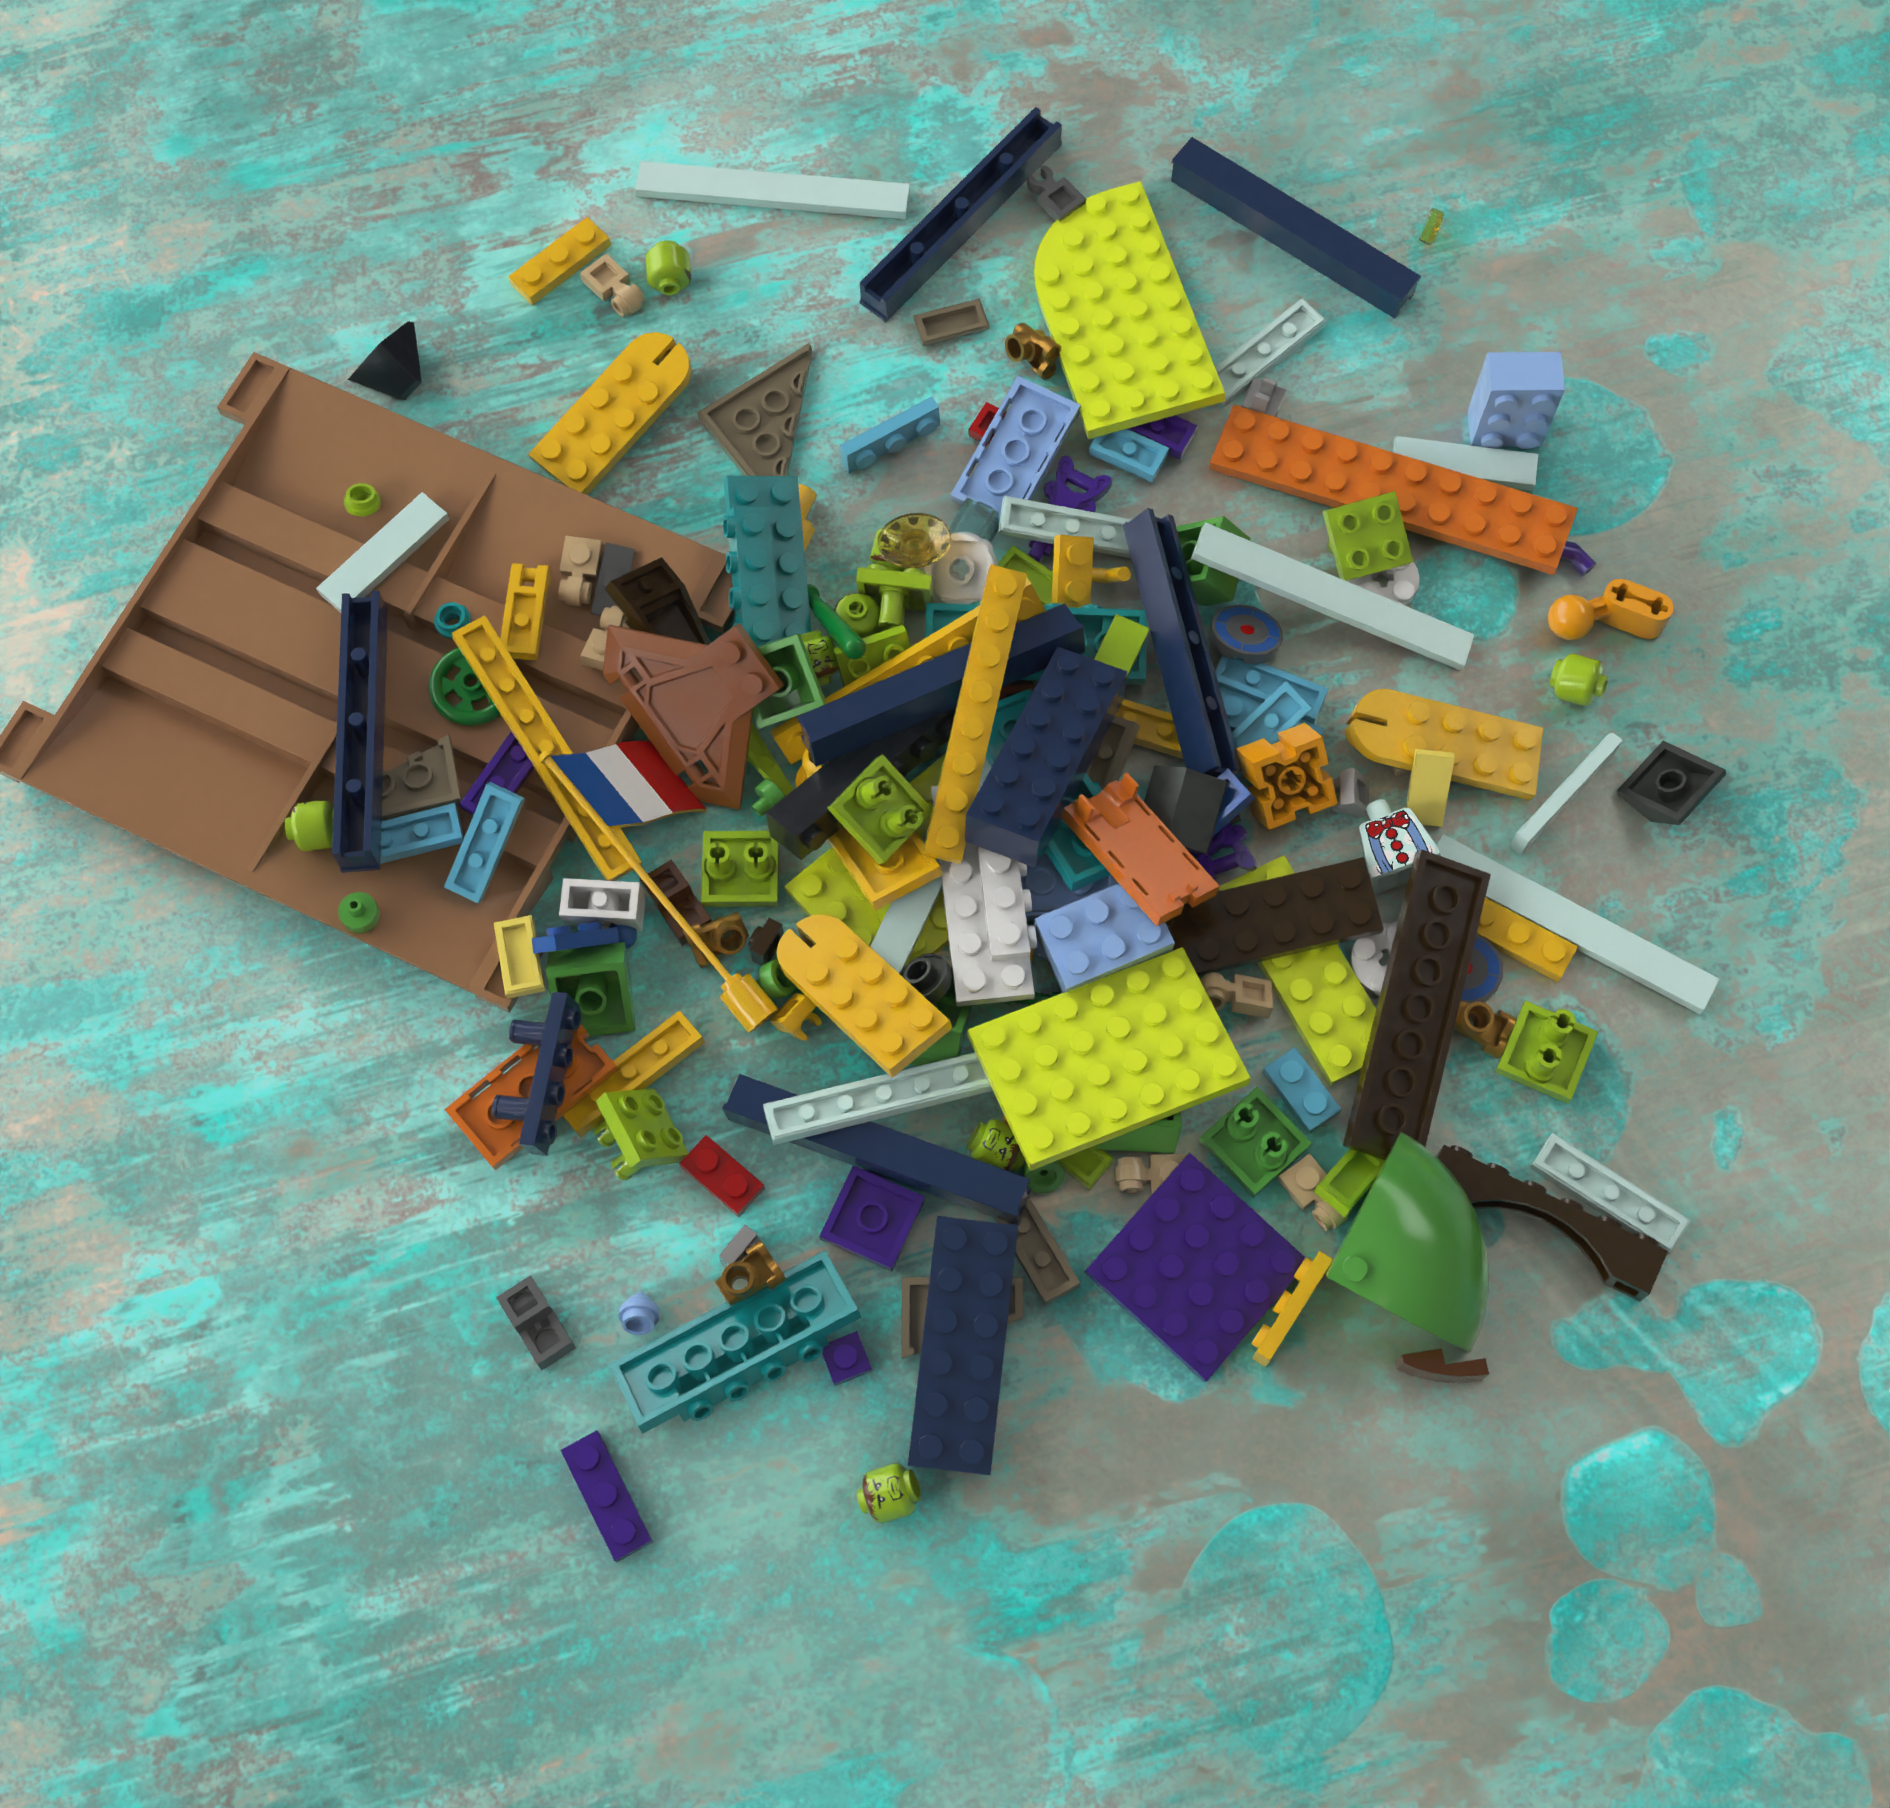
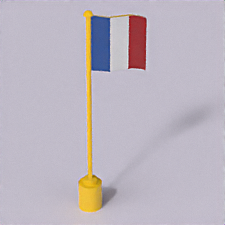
M650 741L621 742L587 753L553 755L550 751L542 752L539 756L540 763L545 762L724 978L725 982L721 985L724 993L719 998L748 1033L753 1032L766 1022L779 1008L750 973L743 977L739 972L733 976L730 975L611 831V828L644 825L679 813L705 812L707 809L688 789V786L680 776H676Z

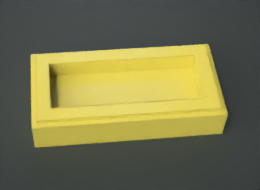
M1415 749L1406 808H1410L1422 825L1443 827L1455 759L1452 752Z
M532 915L494 922L504 991L507 999L546 991L540 953H533L532 938H536L537 935Z

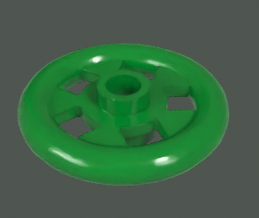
M459 647L449 651L438 660L429 677L428 692L432 705L441 716L450 722L463 726L483 725L501 716ZM455 666L461 671L456 675L454 681L445 678L448 672ZM469 680H478V683L475 686H466V683ZM453 691L462 699L456 706H452L446 699V696ZM485 697L488 698L489 706L474 711L472 702L481 701Z

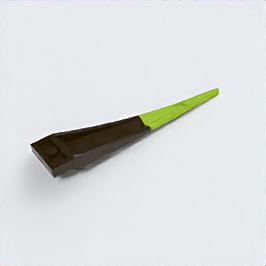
M662 557L611 580L605 588V591L626 615L627 620L625 623L630 629L706 645L711 644L685 585ZM752 722L747 759L765 779L771 780L786 796L794 789Z

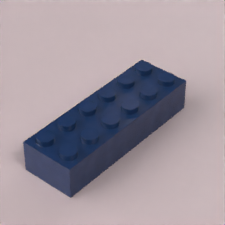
M1061 647L1056 648L966 813V842L1037 868L1062 820L1061 815L1064 807L1068 806L1074 797L1124 700L1127 671Z
M937 1216L908 1466L991 1475L1018 1225Z

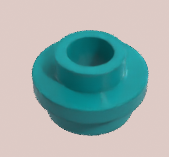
M454 602L445 603L440 606L434 617V625L437 632L449 639H453L452 632L472 622L468 609ZM452 619L460 620L455 625H448V622Z

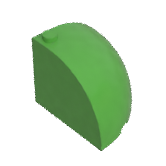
M1400 1132L1337 1250L1333 1261L1328 1267L1326 1277L1423 1330L1463 1350L1471 1352L1480 1333L1489 1292V1265L1482 1228L1473 1205L1451 1171L1422 1144L1405 1133Z

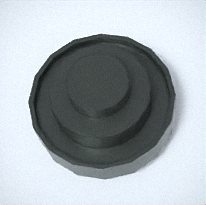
M935 953L923 954L913 959L900 974L932 1004L939 1001L946 994L954 977L951 966L941 955Z

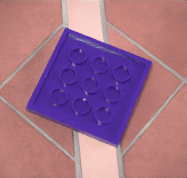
M1188 1153L1085 1269L1084 1273L1197 1377L1206 1382L1295 1279L1293 1276L1302 1264L1305 1256L1197 1158Z

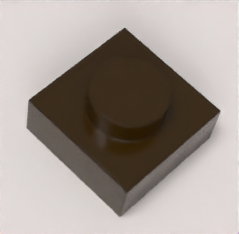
M768 918L763 927L758 926L754 930L748 943L754 963L762 966L772 959L777 951L778 943L784 934L781 923Z

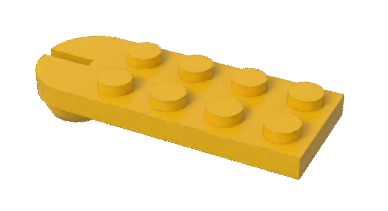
M659 332L646 333L635 338L528 453L531 460L562 485L588 495L688 385L692 374V365L684 347L680 343L676 344L671 336Z
M1376 689L1367 693L1354 707L1351 717L1346 722V724H1349L1345 729V736L1348 742L1371 761L1412 771L1415 749L1452 752L1455 759L1451 781L1526 800H1531L1536 796L1543 727L1391 689Z
M807 749L802 757V766L796 775V787L822 768L821 765L817 767L814 765L813 758ZM846 828L839 829L827 839L875 911L942 876L941 867L936 859L922 855L925 844L916 831L882 864H878Z
M812 915L795 923L801 938L790 928L781 937L777 946V958L785 976L892 1078L952 1029L950 1020L840 919L830 915Z

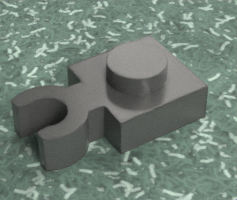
M1046 165L1041 167V177L1045 180L1038 181L1031 174L1027 176L1028 189L1032 193L1038 194V204L1055 221L1057 219L1062 221L1086 203V198L1065 177L1056 182L1053 179L1052 170Z

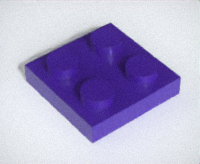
M853 1165L820 1233V1240L889 1271H893L923 1207L925 1196Z

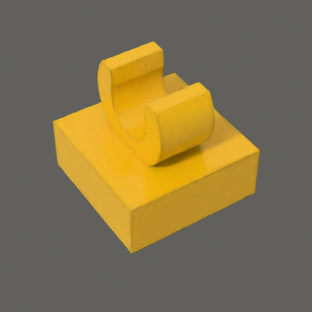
M794 993L769 1020L778 1031L791 1033L796 1039L803 1041L809 1038L801 1029L804 1020L808 1019L814 1026L822 1024L820 1017L812 1013L817 1006L805 994Z

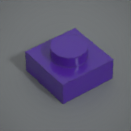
M857 1331L828 1342L829 1345L823 1348L822 1354L834 1386L872 1372Z

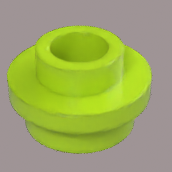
M358 483L348 488L344 497V506L348 513L354 516L365 517L375 513L380 508L381 499L379 493L371 485Z

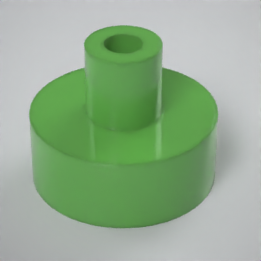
M766 778L755 787V791L760 799L751 808L761 818L765 815L766 811L783 799L785 795L771 780Z
M354 892L347 895L341 901L338 915L349 931L353 933H366L377 925L380 919V909L369 894Z
M778 958L761 966L759 978L756 982L768 996L773 999H780L795 991L796 986L783 973Z
M1060 1159L1030 1171L1026 1162L1023 1166L1024 1177L1030 1179L1028 1186L1036 1193L1043 1194L1056 1190L1061 1186L1065 1178Z

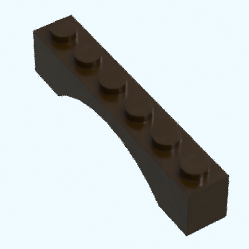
M1443 1145L1436 1157L1454 1175L1464 1189L1474 1209L1497 1208L1520 1212L1539 1219L1560 1231L1582 1251L1593 1265L1604 1285L1640 1302L1651 1293L1668 1252L1659 1247V1243L1655 1239L1640 1233L1633 1235L1621 1229V1224L1606 1216L1595 1217L1583 1211L1584 1207L1574 1200L1555 1198L1547 1194L1546 1188L1536 1182L1529 1180L1522 1182L1509 1176L1510 1172L1506 1168L1495 1163H1488L1486 1165L1472 1158L1473 1154L1460 1146L1452 1145L1448 1147Z

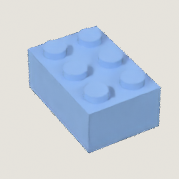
M1561 352L1487 353L1467 410L1470 445L1495 449L1500 447H1518L1520 449L1542 447L1565 391Z
M1119 883L1035 918L1034 923L1036 935L1062 993H1067L1121 970L1169 953L1173 950L1175 944L1166 923L1164 922L1156 926Z

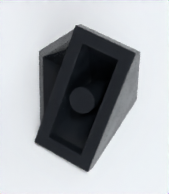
M407 321L380 342L347 380L392 397L406 400L422 383L414 323Z

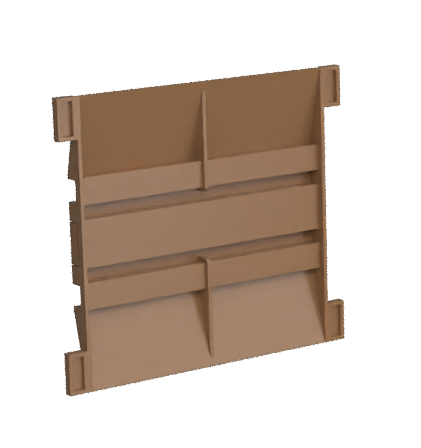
M253 352L217 406L222 416L241 423L244 427L56 714L53 715L25 701L21 703L0 735V774L18 783L22 782L460 987L474 994L476 998L510 1013L519 997L507 999L505 995L494 922L524 917L530 914L553 880V875L549 868L565 840L574 843L577 834L534 768L517 793V795L524 797L525 801L485 897L480 903H476L444 888L461 844L380 864V870L342 873L332 855V848L301 851L294 840H288L285 832V818L291 817L292 809L297 803L328 800L334 806L341 613L326 601L316 588L420 493L423 492L448 514L450 520L372 591L380 592L388 609L383 770L390 771L407 762L406 757L418 750L421 754L438 745L437 740L449 734L453 744L463 799L511 730L502 715L483 725L463 726L445 719L432 705L428 692L429 677L432 669L442 656L458 647L454 639L441 636L435 628L434 617L440 606L449 602L461 604L468 609L472 622L485 615L500 638L512 563L525 564L526 568L550 565L551 582L547 591L538 660H513L572 753H587L621 742L632 741L640 726L619 698L627 692L621 681L618 679L610 685L603 675V670L581 665L580 655L593 628L606 630L600 628L601 616L591 614L598 579L585 578L586 582L592 583V595L589 604L583 603L582 607L566 605L565 601L559 600L560 581L569 577L568 575H562L560 572L565 536L601 540L603 549L600 568L606 543L635 549L631 571L662 557L685 585L702 625L723 634L735 614V610H731L729 606V590L733 585L732 574H728L726 571V555ZM358 483L371 485L380 495V508L375 513L365 517L354 516L348 513L344 506V497L348 488ZM525 582L523 586L534 587V583ZM371 592L365 597H371ZM452 619L448 622V625H455L460 620ZM454 666L445 678L454 681L456 675L461 670ZM633 668L631 671L638 681L641 682L643 680L642 676L636 668ZM471 679L466 683V686H475L478 680ZM455 691L446 696V699L452 706H456L462 701ZM486 697L481 701L472 702L474 711L490 705ZM458 806L462 831L465 837L473 815ZM364 892L369 894L380 909V919L377 925L366 933H353L349 931L339 918V905L351 893Z

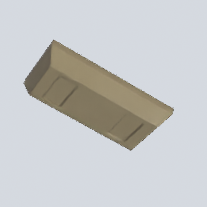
M980 298L913 315L923 346L949 341L990 329Z

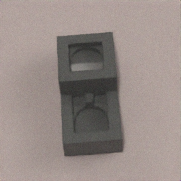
M531 1275L496 1297L541 1370H544L576 1349Z

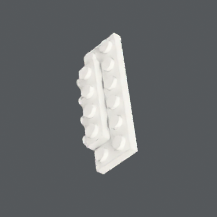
M980 781L978 791L980 790L984 781ZM931 786L932 806H934L938 786ZM966 842L960 864L939 859L942 871L941 881L954 976L956 1006L1034 999L1030 949L1037 948L1036 930L1034 925L1027 926L1025 913L1032 912L1030 889L1022 890L1021 877L1027 876V865Z

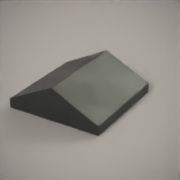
M1662 741L1620 786L1617 794L1650 822L1680 825L1726 775V770Z
M1154 765L1144 802L1188 851L1208 855L1228 782L1189 768Z

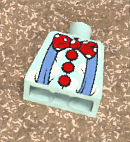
M1384 799L1376 800L1367 806L1366 811L1370 821L1362 823L1359 826L1364 858L1375 895L1408 883L1415 852L1422 849L1441 856V852L1410 808H1403L1392 812L1388 802Z

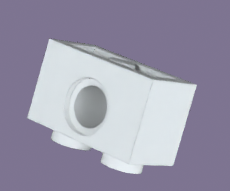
M563 878L559 916L565 926L570 925V928L578 929V924L601 921L602 929L608 928L611 923H614L616 925L631 926L637 929V932H642L646 895L640 882Z

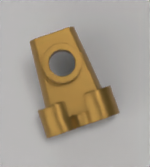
M1019 323L1014 327L1013 334L1008 335L1005 340V350L1012 361L1020 362L1027 360L1033 366L1032 370L1043 380H1048L1055 374L1057 369L1055 360L1059 356L1061 346L1050 336H1046L1042 330H1034L1026 323Z
M738 912L727 916H720L702 926L699 923L691 925L692 929L716 957L722 953L727 955L737 954L745 947L746 940L749 937L748 931ZM682 930L700 968L703 969L711 965L701 950L686 932Z
M1461 1000L1454 1029L1482 1045V1052L1498 1059L1506 1048L1508 1036L1516 1023V1017L1502 1010L1494 1013L1491 1007L1484 1002L1468 1003ZM1468 1017L1473 1020L1474 1026L1469 1022Z
M761 1240L745 1250L747 1256L741 1261L727 1265L722 1272V1276L714 1281L730 1307L766 1287L773 1290L786 1281L783 1272ZM737 1279H745L748 1282V1285L743 1289H733V1283Z

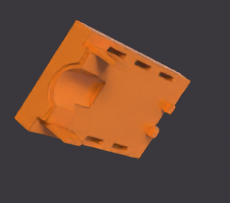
M1125 773L1122 780H1115L1107 784L1100 793L1092 798H1087L1083 794L1079 795V798L1074 800L1072 804L1064 807L1061 818L1156 926H1159L1180 915L1185 903L1188 902L1193 908L1216 896L1220 886L1136 794L1139 785L1128 773Z
M581 1024L578 1030L574 1031L572 1040L573 1060L571 1066L566 1068L563 1082L565 1085V1098L562 1105L558 1106L555 1122L619 1070L597 1043L590 1048L584 1041L589 1037V1034ZM524 1044L444 1109L495 1171L524 1148L519 1144L524 1122L496 1119L492 1115L493 1100L496 1095L522 1098L530 1096L540 1046Z

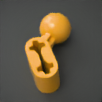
M1620 578L1609 582L1603 595L1591 600L1576 594L1563 595L1553 602L1549 608L1548 623L1549 628L1557 637L1567 641L1579 640L1588 634L1594 626V621L1597 620L1644 639H1655L1663 632L1673 613L1674 605L1667 595Z

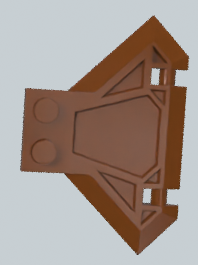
M740 623L735 625L711 644L706 645L608 625L603 675L610 685L618 679L621 681L627 692L619 698L676 776L683 771L686 772L693 784L688 786V789L699 801L740 810L753 708L784 686ZM633 668H636L642 676L643 680L641 682L638 681L631 671ZM701 759L709 770L707 774L698 765V760Z

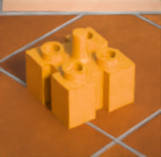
M1306 723L1279 732V742L1270 744L1263 738L1236 748L1242 775L1253 784V786L1247 788L1255 797L1250 803L1252 815L1268 830L1295 821V811L1302 808L1309 814H1313L1338 804L1332 777L1320 768L1329 764L1323 737Z

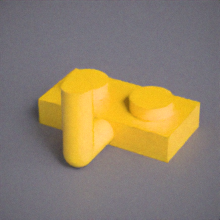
M1054 536L1051 603H1065L1067 607L1081 608L1083 605L1091 604L1092 582L1116 583L1127 581L1131 577V571L1125 566L1111 569L1092 568L1094 537Z

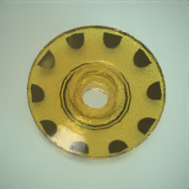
M910 513L894 518L882 528L878 536V548L881 556L890 564L901 568H922L940 560L947 553L951 545V533L946 523L940 518L926 513Z

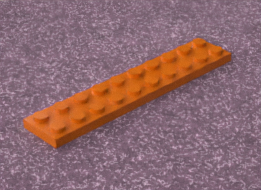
M1234 404L1209 466V470L1333 508L1395 491L1405 530L1555 575L1578 510L1574 506Z

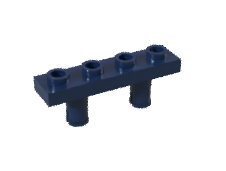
M552 992L545 1023L515 1019L511 1022L509 1039L512 1043L540 1046L530 1096L522 1098L496 1095L492 1104V1115L496 1119L524 1122L519 1144L534 1155L547 1156L550 1144H553L556 1139L557 1124L555 1118L558 1106L562 1105L565 1098V1085L563 1082L566 1068L571 1066L573 1060L572 1040L574 1031L578 1030L581 1023L580 1005L568 993Z

